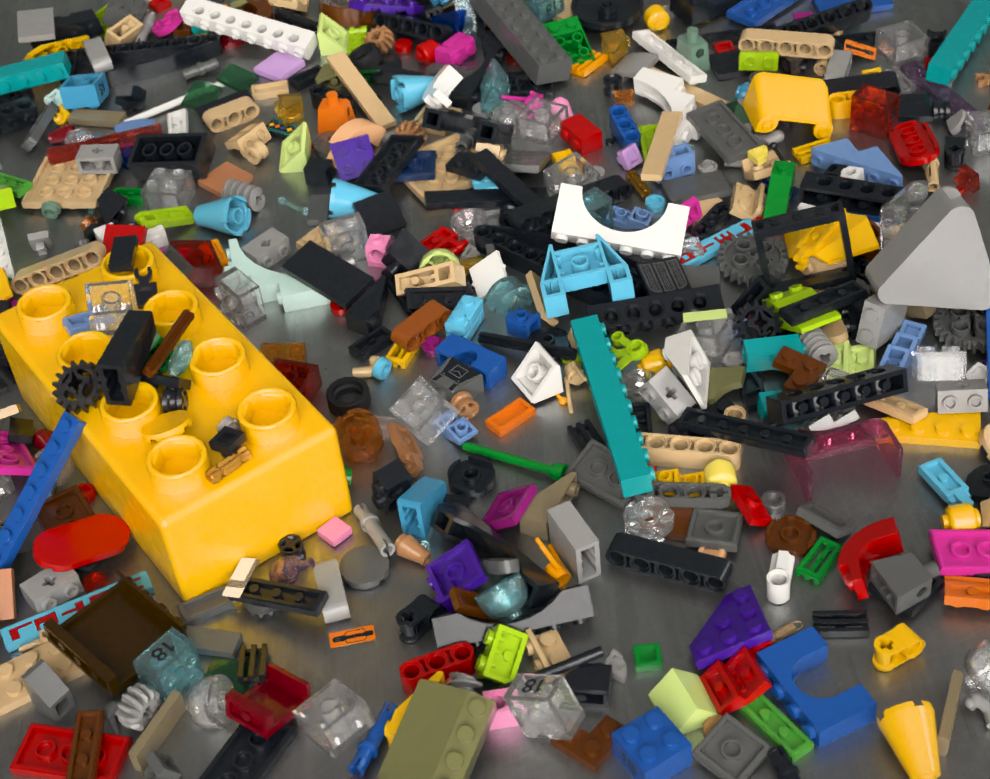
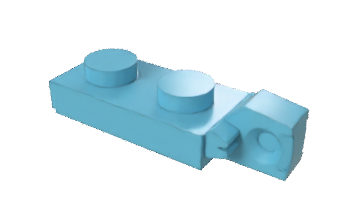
M941 457L918 466V473L948 505L970 503L973 506L974 502L971 500L969 487Z

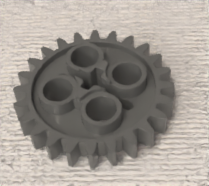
M747 232L746 236L738 233V238L731 236L730 241L725 239L724 245L720 244V249L717 251V265L720 266V272L724 271V277L730 276L731 282L738 280V285L746 282V286L749 287L758 275L762 276L754 235H751L750 232ZM775 237L770 239L764 238L762 240L772 283H775V278L781 279L782 274L786 273L789 260L788 253L786 252V247H781V241L775 242Z
M937 309V314H934L933 330H935L934 335L939 336V342L945 341V347L953 345L954 351L962 348L963 353L967 350H971L973 354L976 353V350L985 353V310ZM970 314L973 315V332H974V337H971V334H970V328H971V320H970V318H969V317H970Z

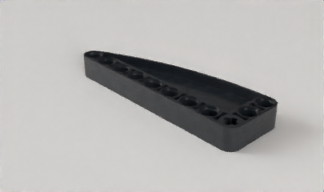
M210 33L105 45L114 70L105 72L108 87H114L194 66L197 62L202 63L223 54L220 35ZM85 48L65 51L72 65L70 75L95 73ZM66 79L59 80L60 86Z
M479 225L473 231L475 247L480 253L486 255L485 245L493 243L495 251L498 250L500 252L503 264L525 275L532 270L539 277H542L547 250L550 244H552L554 251L578 246L573 242H556L555 239H551V233L533 231L523 234L514 227ZM616 252L628 264L633 279L635 298L647 296L635 270L636 263L641 261ZM607 283L566 292L567 295L589 306L613 302Z

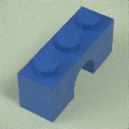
M451 333L435 348L438 366H442L452 356L483 375L484 387L490 390L507 375L506 357L475 344L464 337Z

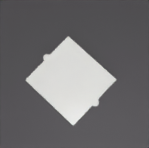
M498 250L469 269L473 281L472 286L475 287L477 296L481 299H484L509 282L505 270L506 265L503 264Z

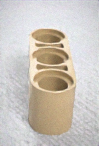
M243 96L208 109L204 112L202 120L210 131L219 133L257 118L260 109L249 96Z

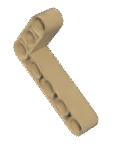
M732 405L724 411V415L746 420V411L741 406ZM641 432L644 446L641 447L642 449L647 448L650 459L648 464L661 467L704 470L711 461L724 459L730 461L735 466L736 471L741 466L744 444L718 438Z

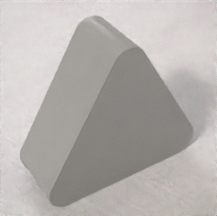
M942 186L925 201L866 266L865 275L879 300L884 304L987 310L990 308V262L975 213L955 187Z

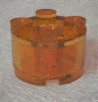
M362 408L350 409L347 411V414L342 417L339 416L334 421L333 426L337 431L342 458L355 464L376 461L384 446V435L375 416L370 411Z

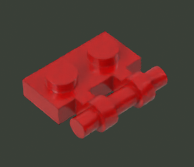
M443 225L420 241L428 250L436 248L447 249L449 247V251H452L455 255H460L469 244L466 239L457 241L458 233Z

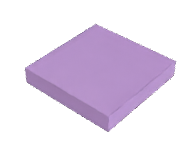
M276 51L253 69L255 74L273 81L287 80L305 66V60Z

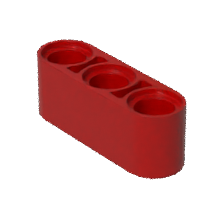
M459 642L404 662L399 668V674L405 694L411 696L420 678L429 680L438 671L444 672L445 681L449 678L451 672L472 676L476 672L473 646L467 642Z

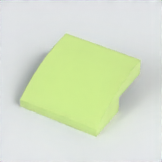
M849 339L843 343L834 344L838 351V357L833 365L826 368L825 378L834 379L876 368V350L863 344L851 346Z

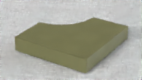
M745 366L710 368L707 406L718 402L719 398L725 393L743 388L747 373Z

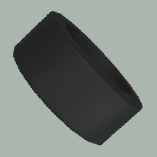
M368 42L352 51L348 58L357 70H368L371 63L379 64L383 55L374 42Z
M343 377L331 383L327 388L326 399L328 408L338 418L353 419L367 412L371 406L369 387L361 378ZM348 393L361 395L356 400L350 402L337 401L339 397Z

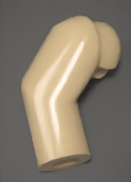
M370 356V364L365 367L352 368L353 377H372L374 364L380 356Z

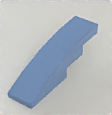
M905 319L900 331L896 332L892 343L888 344L878 367L891 364L908 370L927 332V325Z

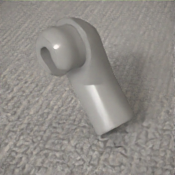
M774 130L768 134L755 133L758 140L767 146L772 142L778 144L785 137L781 130Z
M971 692V695L966 696L964 699L966 707L971 711L979 708L983 713L987 728L990 729V700L980 692Z

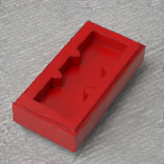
M732 484L730 487L732 499L748 525L767 527L773 519L761 503L762 501L753 487Z

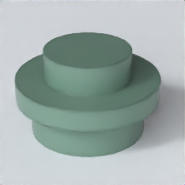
M54 201L44 202L41 205L42 215L46 218L55 219L61 214V207Z

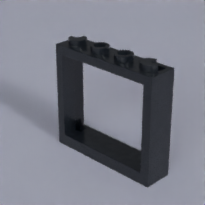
M841 200L751 221L762 277L772 289V293L788 291L789 287L795 284H802L804 287L821 290L829 286L857 280L846 214ZM839 221L846 261L845 267L771 284L762 239Z

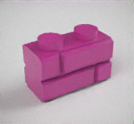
M458 31L434 50L436 63L461 65L463 61L473 56L476 52L474 37Z

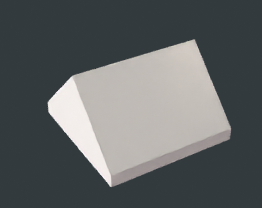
M535 341L511 377L512 381L530 402L534 404L564 392L560 365L539 342Z

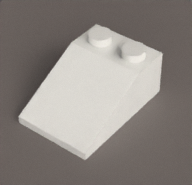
M692 330L666 337L665 347L662 349L665 360L670 362L675 377L680 379L683 386L702 410L707 409L711 364Z

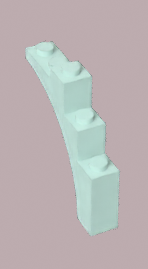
M237 238L228 240L229 248L226 249V253L230 261H228V266L224 267L225 275L221 276L223 287L228 288L230 296L250 292L251 297L255 296L257 304L278 300L279 305L283 304L285 313L330 304L331 301L291 276L271 271L255 264L240 249Z

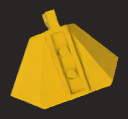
M844 208L853 257L880 249L867 216L847 213ZM839 221L784 234L789 259L793 258V261L799 262L795 265L796 270L804 271L810 256L816 257L827 265L845 260Z

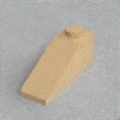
M449 261L396 274V295L404 296L405 288L466 286L465 268L455 261Z

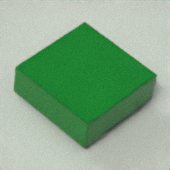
M660 643L633 645L636 673L663 670Z

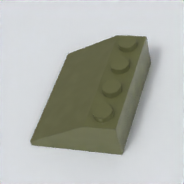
M420 678L376 779H469L497 713L496 701L469 690Z

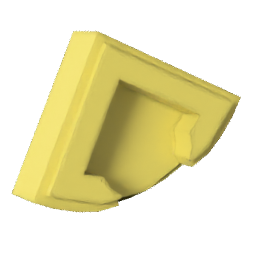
M766 145L751 149L747 151V157L757 166H760L768 159V148Z

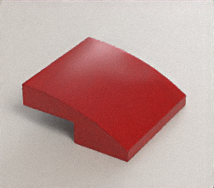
M743 646L725 664L717 660L699 677L721 716H724L726 712L729 714L748 705L772 687L771 682L754 654L746 646Z

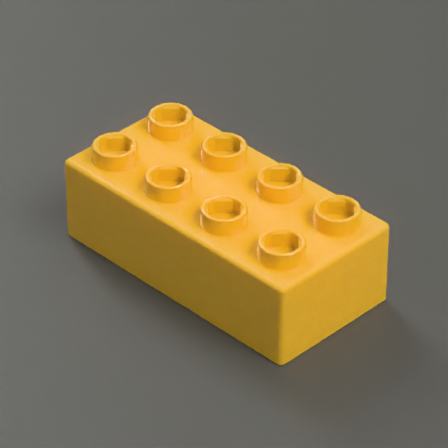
M147 242L138 245L132 271L110 272L108 268L110 251L102 259L99 266L60 285H41L24 293L16 306L0 313V341L22 398L47 430L53 432L63 412L66 411L63 409V406L61 407L57 404V398L52 395V392L57 390L52 385V382H58L59 380L55 374H62L64 372L62 369L63 365L70 368L71 361L79 365L82 359L87 363L93 362L96 365L128 310L152 311L156 331L163 339L183 310L188 309L194 313L195 318L173 348V351L180 359L162 374L192 380L190 390H187V412L190 413L192 418V425L190 428L185 427L186 431L184 434L167 437L158 443L156 440H152L151 443H147L144 440L141 428L157 416L164 414L162 392L165 386L159 385L158 389H156L147 382H139L131 406L108 405L104 392H101L103 398L101 401H96L98 406L96 409L89 406V413H85L80 409L79 414H75L72 410L70 411V413L87 423L69 456L89 483L94 486L97 493L112 512L127 523L131 536L185 602L229 583L241 558L258 559V566L280 553L278 543L284 536L294 534L300 536L303 540L317 532V529L334 516L341 518L350 513L353 505L335 427L155 244ZM147 267H151L153 277L150 282L157 283L158 293L149 298L143 309H135L133 284L139 283L135 279L134 270L138 268L139 275L146 276L148 274ZM104 306L109 309L115 318L114 323L99 330L84 331L71 337L62 325L64 317ZM83 373L84 376H85V375H89L90 377L92 376V375L89 374V373ZM68 397L71 401H77L76 398L71 399ZM227 416H231L234 419L238 418L240 431L244 432L247 438L242 446H246L251 451L252 458L246 463L241 462L242 465L226 477L221 476L222 480L216 484H211L207 480L205 473L213 466L216 468V464L224 458L220 452L211 450L209 441L218 433L217 427L222 419Z

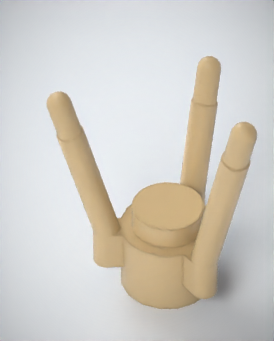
M575 361L568 363L564 367L565 377L562 379L565 384L570 414L574 412L570 384L580 385L588 380L581 365Z

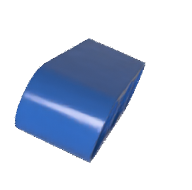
M619 104L612 106L609 109V126L621 149L631 143H636L639 151H641V134L627 108Z

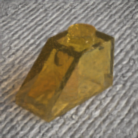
M623 29L601 33L602 51L607 55L611 68H614L628 55L630 38L628 35H625Z

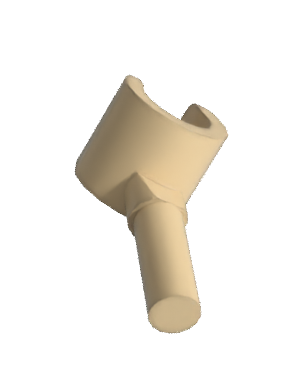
M45 629L39 632L38 639L19 646L20 653L49 642Z

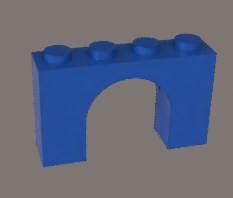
M811 626L757 652L756 659L772 684L770 690L774 698L781 700L786 707L789 717L792 720L796 719L802 728V732L820 749L875 721L877 702L861 683L830 698L811 697L799 690L794 683L795 679L804 672L827 662L828 644L815 628Z

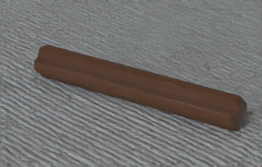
M188 309L183 310L142 369L143 375H147L148 378H153L195 318L194 313Z

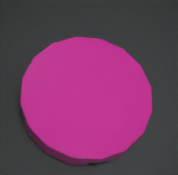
M172 9L166 12L162 20L159 19L155 22L152 31L157 37L166 36L180 25L183 19L179 9Z

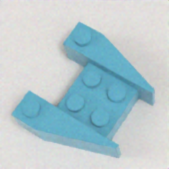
M595 234L596 242L558 251H554L552 244L548 246L540 281L547 319L569 314L566 292L607 283L613 302L635 298L633 279L628 264L599 234Z

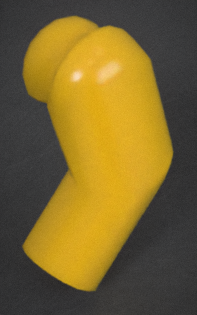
M62 104L58 108L59 113H56L57 117H53L57 125H64L71 114L68 109H64Z

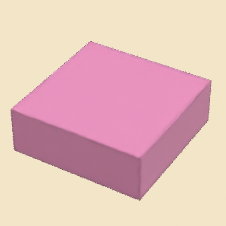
M336 516L317 529L318 536L334 548L353 534L352 528Z

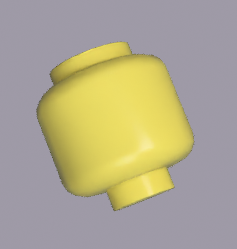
M715 459L708 463L704 469L705 483H721L729 487L732 484L737 485L738 483L735 466L730 461Z

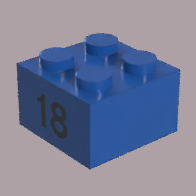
M658 706L611 733L612 752L634 779H669L692 765V744Z

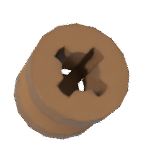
M467 391L458 392L451 399L450 405L457 412L459 418L464 416L467 420H470L479 412L478 403L473 400V397Z

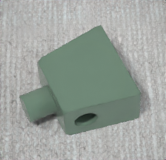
M688 27L687 33L678 36L676 51L704 73L710 71L708 44L698 34L697 27Z

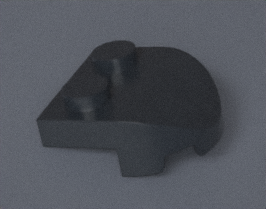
M460 151L445 164L446 172L479 182L486 176L470 161L471 156L476 154L473 152Z

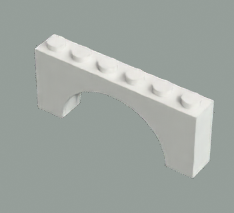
M561 183L551 239H555L559 243L573 242L581 246L596 242L595 234H599L613 250L619 251L620 254H636L644 259H663L677 256L680 260L689 206L668 203L664 215L652 226L635 232H621L601 225L589 214L582 198L583 187Z

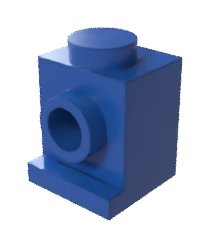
M520 307L515 312L509 311L506 316L507 333L517 338L527 339L533 331L542 328L540 313L536 312L533 314Z

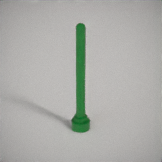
M470 442L462 444L464 451L548 474L555 482L564 477V473L569 468L567 464L560 462L549 465Z

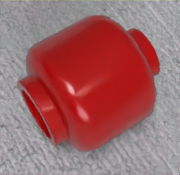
M429 39L417 44L416 52L414 53L416 61L426 66L436 63L434 50L440 46V43Z

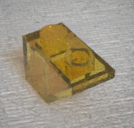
M300 93L277 95L278 101L274 103L275 112L277 113L278 120L282 121L284 127L304 118L303 99Z

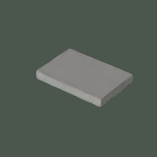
M53 7L17 11L19 43L56 39Z

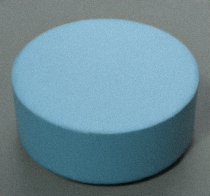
M653 194L645 199V209L647 211L659 213L666 208V200L661 195Z
M380 357L374 364L372 376L378 380H384L391 371V360Z

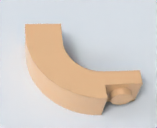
M356 118L343 124L334 133L329 142L332 144L368 134L371 144L378 147L386 129L367 119ZM330 150L326 159H332L333 166L337 169L332 151Z

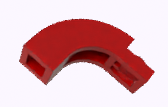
M894 517L877 521L859 530L845 543L840 551L838 568L845 585L849 586L850 591L855 590L859 600L869 598L866 576L871 568V561L904 552L901 535Z

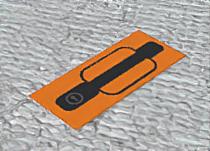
M845 39L844 50L853 51L854 55L875 61L877 48Z
M374 625L329 633L331 649L376 640Z

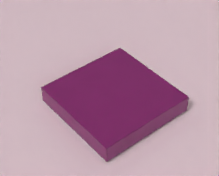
M529 484L498 493L482 521L495 531L518 525L538 489L534 484Z

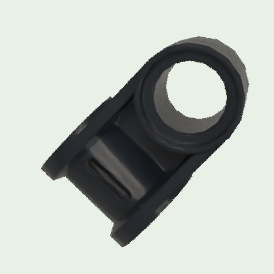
M927 29L926 57L933 58L946 39L947 30L941 32Z
M945 136L944 167L947 170L957 171L963 167L967 137Z
M425 594L417 596L413 602L400 610L396 615L397 624L400 626L398 632L400 640L405 643L418 641L433 628L431 616L444 614L445 608Z

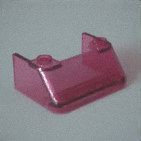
M872 418L813 433L816 436L817 442L806 459L783 454V458L805 499L810 501L812 500L813 471L808 462L876 445L895 477L899 478L901 477L904 449L886 421Z

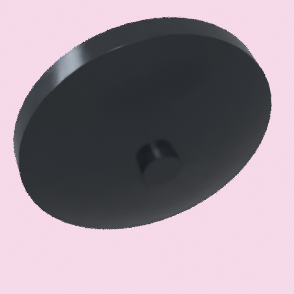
M572 0L571 15H577L581 26L594 30H615L629 26L642 16L644 10L643 0Z

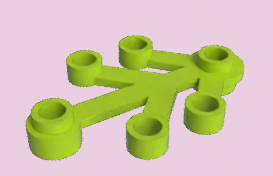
M616 331L611 335L614 346L624 347L623 349H616L612 346L610 353H615L616 359L621 358L617 362V366H615V368L619 367L620 371L630 362L641 360L648 354L649 348L642 340L634 339L631 341L625 337L622 331ZM577 353V358L574 361L581 364L579 354ZM561 359L564 366L572 362V360Z

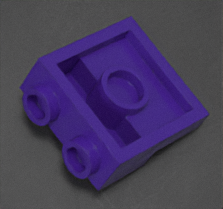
M465 539L425 566L429 575L426 580L437 594L434 596L436 602L449 612L454 611L449 591L453 586L473 591L489 580L472 543L468 539Z

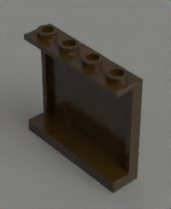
M119 570L115 572L118 581L116 585L59 625L51 618L43 624L48 641L112 698L161 662L151 656L153 650L161 648L163 652L167 653V657L173 653L161 643L164 642L170 647L175 646L174 651H176L188 641L185 622L178 616L174 617L163 603H157L146 589H140L133 578L130 576L126 577ZM156 651L154 655H158L160 651Z

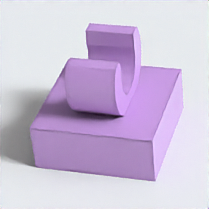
M631 143L617 152L618 156H616L619 165L622 164L624 170L632 169L643 161L636 143Z

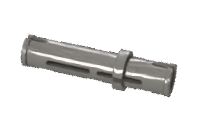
M153 11L145 13V17L141 21L143 27L138 33L135 42L147 41L156 19V14Z
M361 503L363 509L357 504L353 512L360 521V527L369 534L383 557H388L385 550L391 556L395 552L396 547L381 527L378 516L370 511L366 503Z

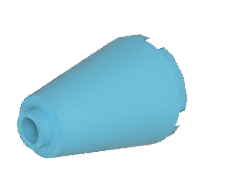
M393 75L394 79L390 80V91L392 100H396L398 104L395 106L396 110L399 113H405L426 103L422 97L435 76Z
M333 178L332 182L336 183V186L331 188L329 211H333V214H329L328 218L357 217L352 204L378 193L341 179Z
M233 195L198 205L193 212V218L196 224L231 236H242V232L247 231L250 226L251 210L247 208L245 203L248 202L244 197Z

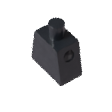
M402 228L394 237L381 259L382 263L387 266L383 270V274L386 278L393 280L396 274L419 269V263L423 255L429 250L406 229Z

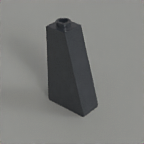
M128 310L96 364L108 405L131 406L142 376V369L146 364L156 334L152 311Z

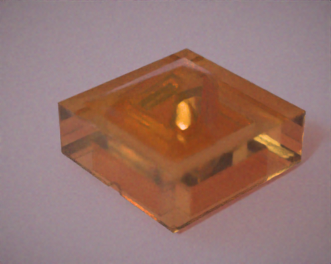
M633 89L614 91L615 105L635 106Z

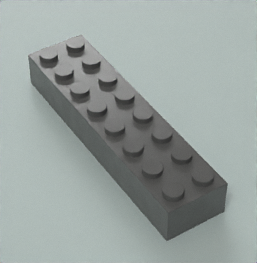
M470 0V5L535 85L569 80L573 60L522 0Z

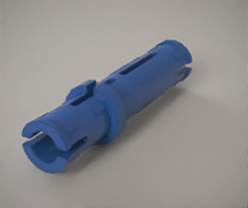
M391 702L384 703L367 736L359 742L357 746L358 751L347 768L352 775L355 776L359 770L357 777H363L372 759L378 756V748L385 738L384 729L386 722L392 719L395 709L398 708L395 703L392 704L390 709Z

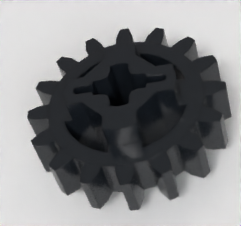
M754 300L752 305L747 302L743 308L740 307L737 310L738 315H735L733 321L737 324L732 327V330H738L735 338L741 337L743 340L764 338L769 330H771L769 337L780 336L783 331L779 327L783 325V321H778V313L774 314L772 312L775 308L774 306L767 308L766 301L759 305L758 301ZM750 313L749 319L744 321L745 316Z
M82 359L79 365L71 361L70 368L63 365L62 369L64 372L62 374H55L59 378L58 382H52V385L57 389L52 392V395L57 398V404L61 407L63 406V409L67 412L72 410L75 414H79L80 409L85 413H89V406L96 409L98 407L96 401H101L103 398L101 392H104L97 366L93 362L87 363ZM83 373H89V374H91L92 376H91V377H90L89 375H85V376H84ZM68 397L71 399L76 398L77 401H71Z

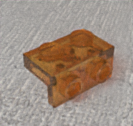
M305 342L262 343L260 346L261 353L280 372L287 371L288 374H294L292 373L293 364L296 374L300 373L298 367H305L307 364Z

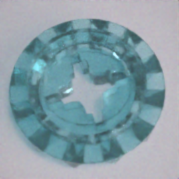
M182 340L172 352L167 365V372L172 377L179 376L187 369L193 356V344L191 341Z

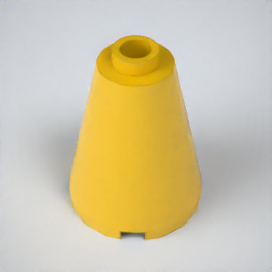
M910 701L895 705L882 712L884 718L882 720L879 717L877 718L878 727L909 778L937 779L941 772L935 711L932 703L922 701L923 706H915L914 702Z

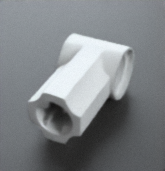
M779 550L777 553L772 554L770 569L766 576V598L773 604L786 603L790 598V585L795 556H792L788 551Z

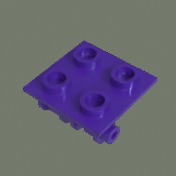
M368 134L330 144L338 170V178L343 181L358 178L375 156Z

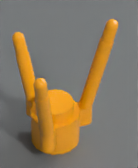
M536 537V543L550 561L544 571L559 582L558 588L565 586L571 578V573L563 564L552 544H549L547 549L541 539Z

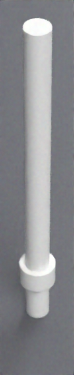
M223 79L213 84L210 82L201 89L123 121L148 119L203 95H211L216 90L228 86L227 80Z

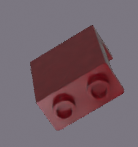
M272 662L266 665L267 675L265 683L256 684L243 695L233 689L225 694L226 716L266 739L311 705L310 683Z

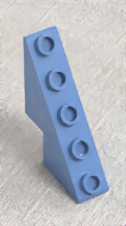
M845 138L811 147V165L824 170H827L832 164L864 168V181L902 187L903 176L878 146L858 151L849 139Z

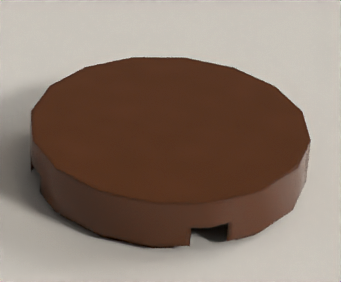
M784 515L781 519H773L767 525L765 543L773 554L783 550L795 556V559L806 556L816 543L817 532L811 526V523L797 515Z

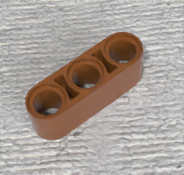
M430 300L393 329L390 339L407 352H412L425 343L427 337L434 336L445 327L444 323L452 311L436 300Z

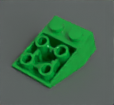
M577 15L542 24L573 60L572 65L595 60Z

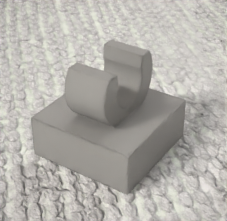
M48 230L27 234L33 252L39 251V257L48 255L47 249L53 248V240Z

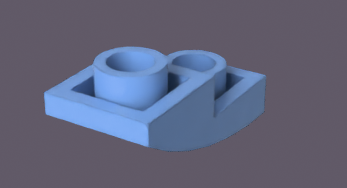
M135 119L119 123L114 126L113 130L116 138L129 140L135 139L136 133L155 134L156 126L153 119Z
M613 205L606 224L624 229L642 230L648 228L654 213L636 206L631 212Z
M450 408L431 419V426L458 445L478 434V430L464 416L459 418Z

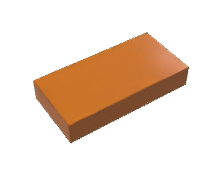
M519 397L487 418L485 426L501 438L534 416L536 409Z

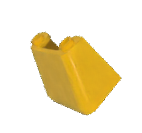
M759 72L753 76L742 106L755 132L769 133L777 127L779 120L814 124L812 131L816 138L824 139L831 137L833 123L828 87L822 79L770 72Z

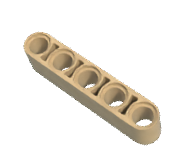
M746 28L741 33L738 47L740 51H777L779 56L828 59L833 55L835 39L832 35L822 33Z
M93 241L19 270L10 285L14 293L23 295L32 288L53 284L93 269L100 265L106 254V247L99 241Z

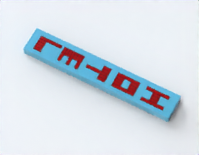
M746 218L682 250L679 260L681 265L699 266L717 256L720 244L724 245L725 239L730 241L731 236L738 238V233L746 236L747 232H750L753 235L751 220Z
M146 570L130 576L140 589H146L150 594L155 593ZM118 582L0 629L8 653L19 649V646L38 639L39 632L44 629L43 624L52 618L60 625Z

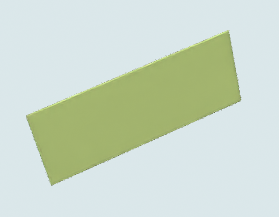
M726 308L683 313V322L727 318Z

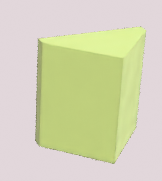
M321 12L317 29L321 56L334 55L342 51L347 54L349 31Z
M303 122L282 142L279 172H304L303 168L309 158H311L312 148L307 123Z
M672 668L648 694L653 707L658 706L683 735L702 728L708 718L721 716L706 692L701 679L694 673Z

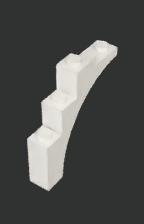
M642 67L633 78L635 94L655 102L664 111H682L683 118L673 146L685 142L689 143L690 139L698 140L702 135L686 119V113L697 109V105L695 104V95L685 93L684 78Z

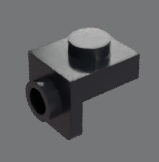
M133 85L131 95L116 96L115 104L121 106L125 111L144 109L147 92L141 87Z

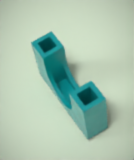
M798 334L743 340L741 357L747 373L778 370L772 367L773 360L783 346L806 355L805 343H801ZM783 390L759 392L757 411L760 420L768 417L766 396L783 392Z

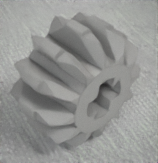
M137 682L133 687L129 686L127 692L122 694L121 701L117 703L119 708L115 715L118 716V721L126 728L142 731L159 710L158 706L161 704L162 699L159 698V692L154 688Z

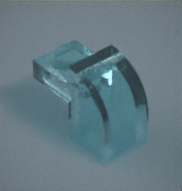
M454 0L458 31L464 34L477 32L475 13L470 5V0Z
M506 276L496 281L483 300V303L493 314L507 316L509 311H513L517 303L534 306L529 287L522 284L515 276Z

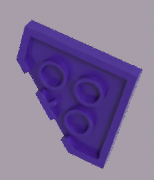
M349 0V8L367 12L381 10V13L406 12V14L415 15L423 13L424 5L417 4L415 0Z
M751 585L738 588L725 595L690 644L689 648L698 670L713 665L717 660L722 661L734 656L743 646L750 649L774 638Z

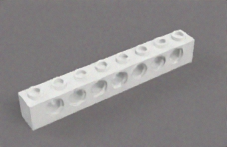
M186 0L179 11L184 23L189 26L200 27L203 30H210L219 35H226L236 40L240 39L250 44H257L266 49H274L283 54L294 55L297 58L309 60L319 44L313 31L207 0Z

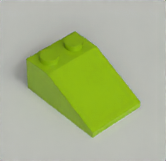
M795 284L790 286L788 291H777L769 294V298L763 299L762 303L766 301L767 308L774 306L775 308L772 312L775 314L778 313L779 308L818 293L810 287ZM837 310L794 327L790 326L780 316L777 318L778 321H783V325L779 327L780 329L801 334L842 319L841 314Z

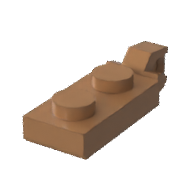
M390 422L386 429L390 435L391 442L398 452L397 455L405 463V468L410 475L417 478V475L424 469L422 464L424 457L410 428Z

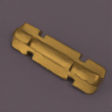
M629 169L628 173L625 174L626 179L634 186V189L642 198H647L652 193V190L645 181H641L640 175L635 170Z
M241 446L235 451L236 454L233 453L231 456H227L216 464V468L213 466L205 473L207 480L211 484H216L222 480L221 476L226 477L242 465L241 462L246 463L252 458L251 451L246 446Z

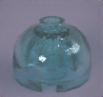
M517 572L501 580L495 586L492 585L478 594L475 600L481 611L489 618L496 620L507 618L508 621H511L522 614L520 609L527 602L528 587L524 578Z

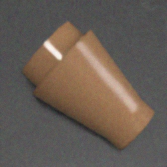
M403 533L394 543L395 551L400 557L417 562L422 566H426L431 560L432 553L427 551L412 534L407 535Z

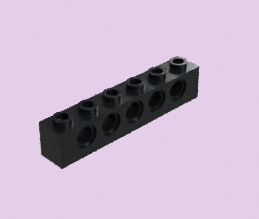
M806 171L800 184L799 203L819 206L841 200L843 207L848 212L908 221L934 192Z
M719 284L586 306L585 316L597 314L600 323L604 322L606 338L616 331H622L625 336H628L633 332L641 331L642 333H647L656 328L670 329L680 324L693 325L698 321L683 322V313L725 309ZM701 304L704 306V308L699 309L696 308L694 305ZM680 308L682 312H675L672 309ZM656 311L660 313V315L653 316L650 314V312ZM635 315L638 319L631 320L628 316ZM614 319L616 323L609 324L606 320Z
M887 364L766 396L768 420L786 425L909 392L907 370L903 367Z

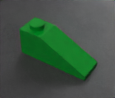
M774 161L763 219L787 213L795 184L796 162Z

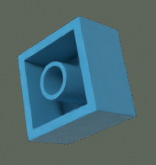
M105 72L70 75V78H67L59 87L64 109L71 110L82 109V107H89V109L98 108L110 94Z

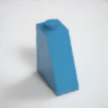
M423 476L398 498L397 506L403 533L407 535L412 534L418 539H427L433 528L430 526L437 505L445 503L446 494H448L446 481Z

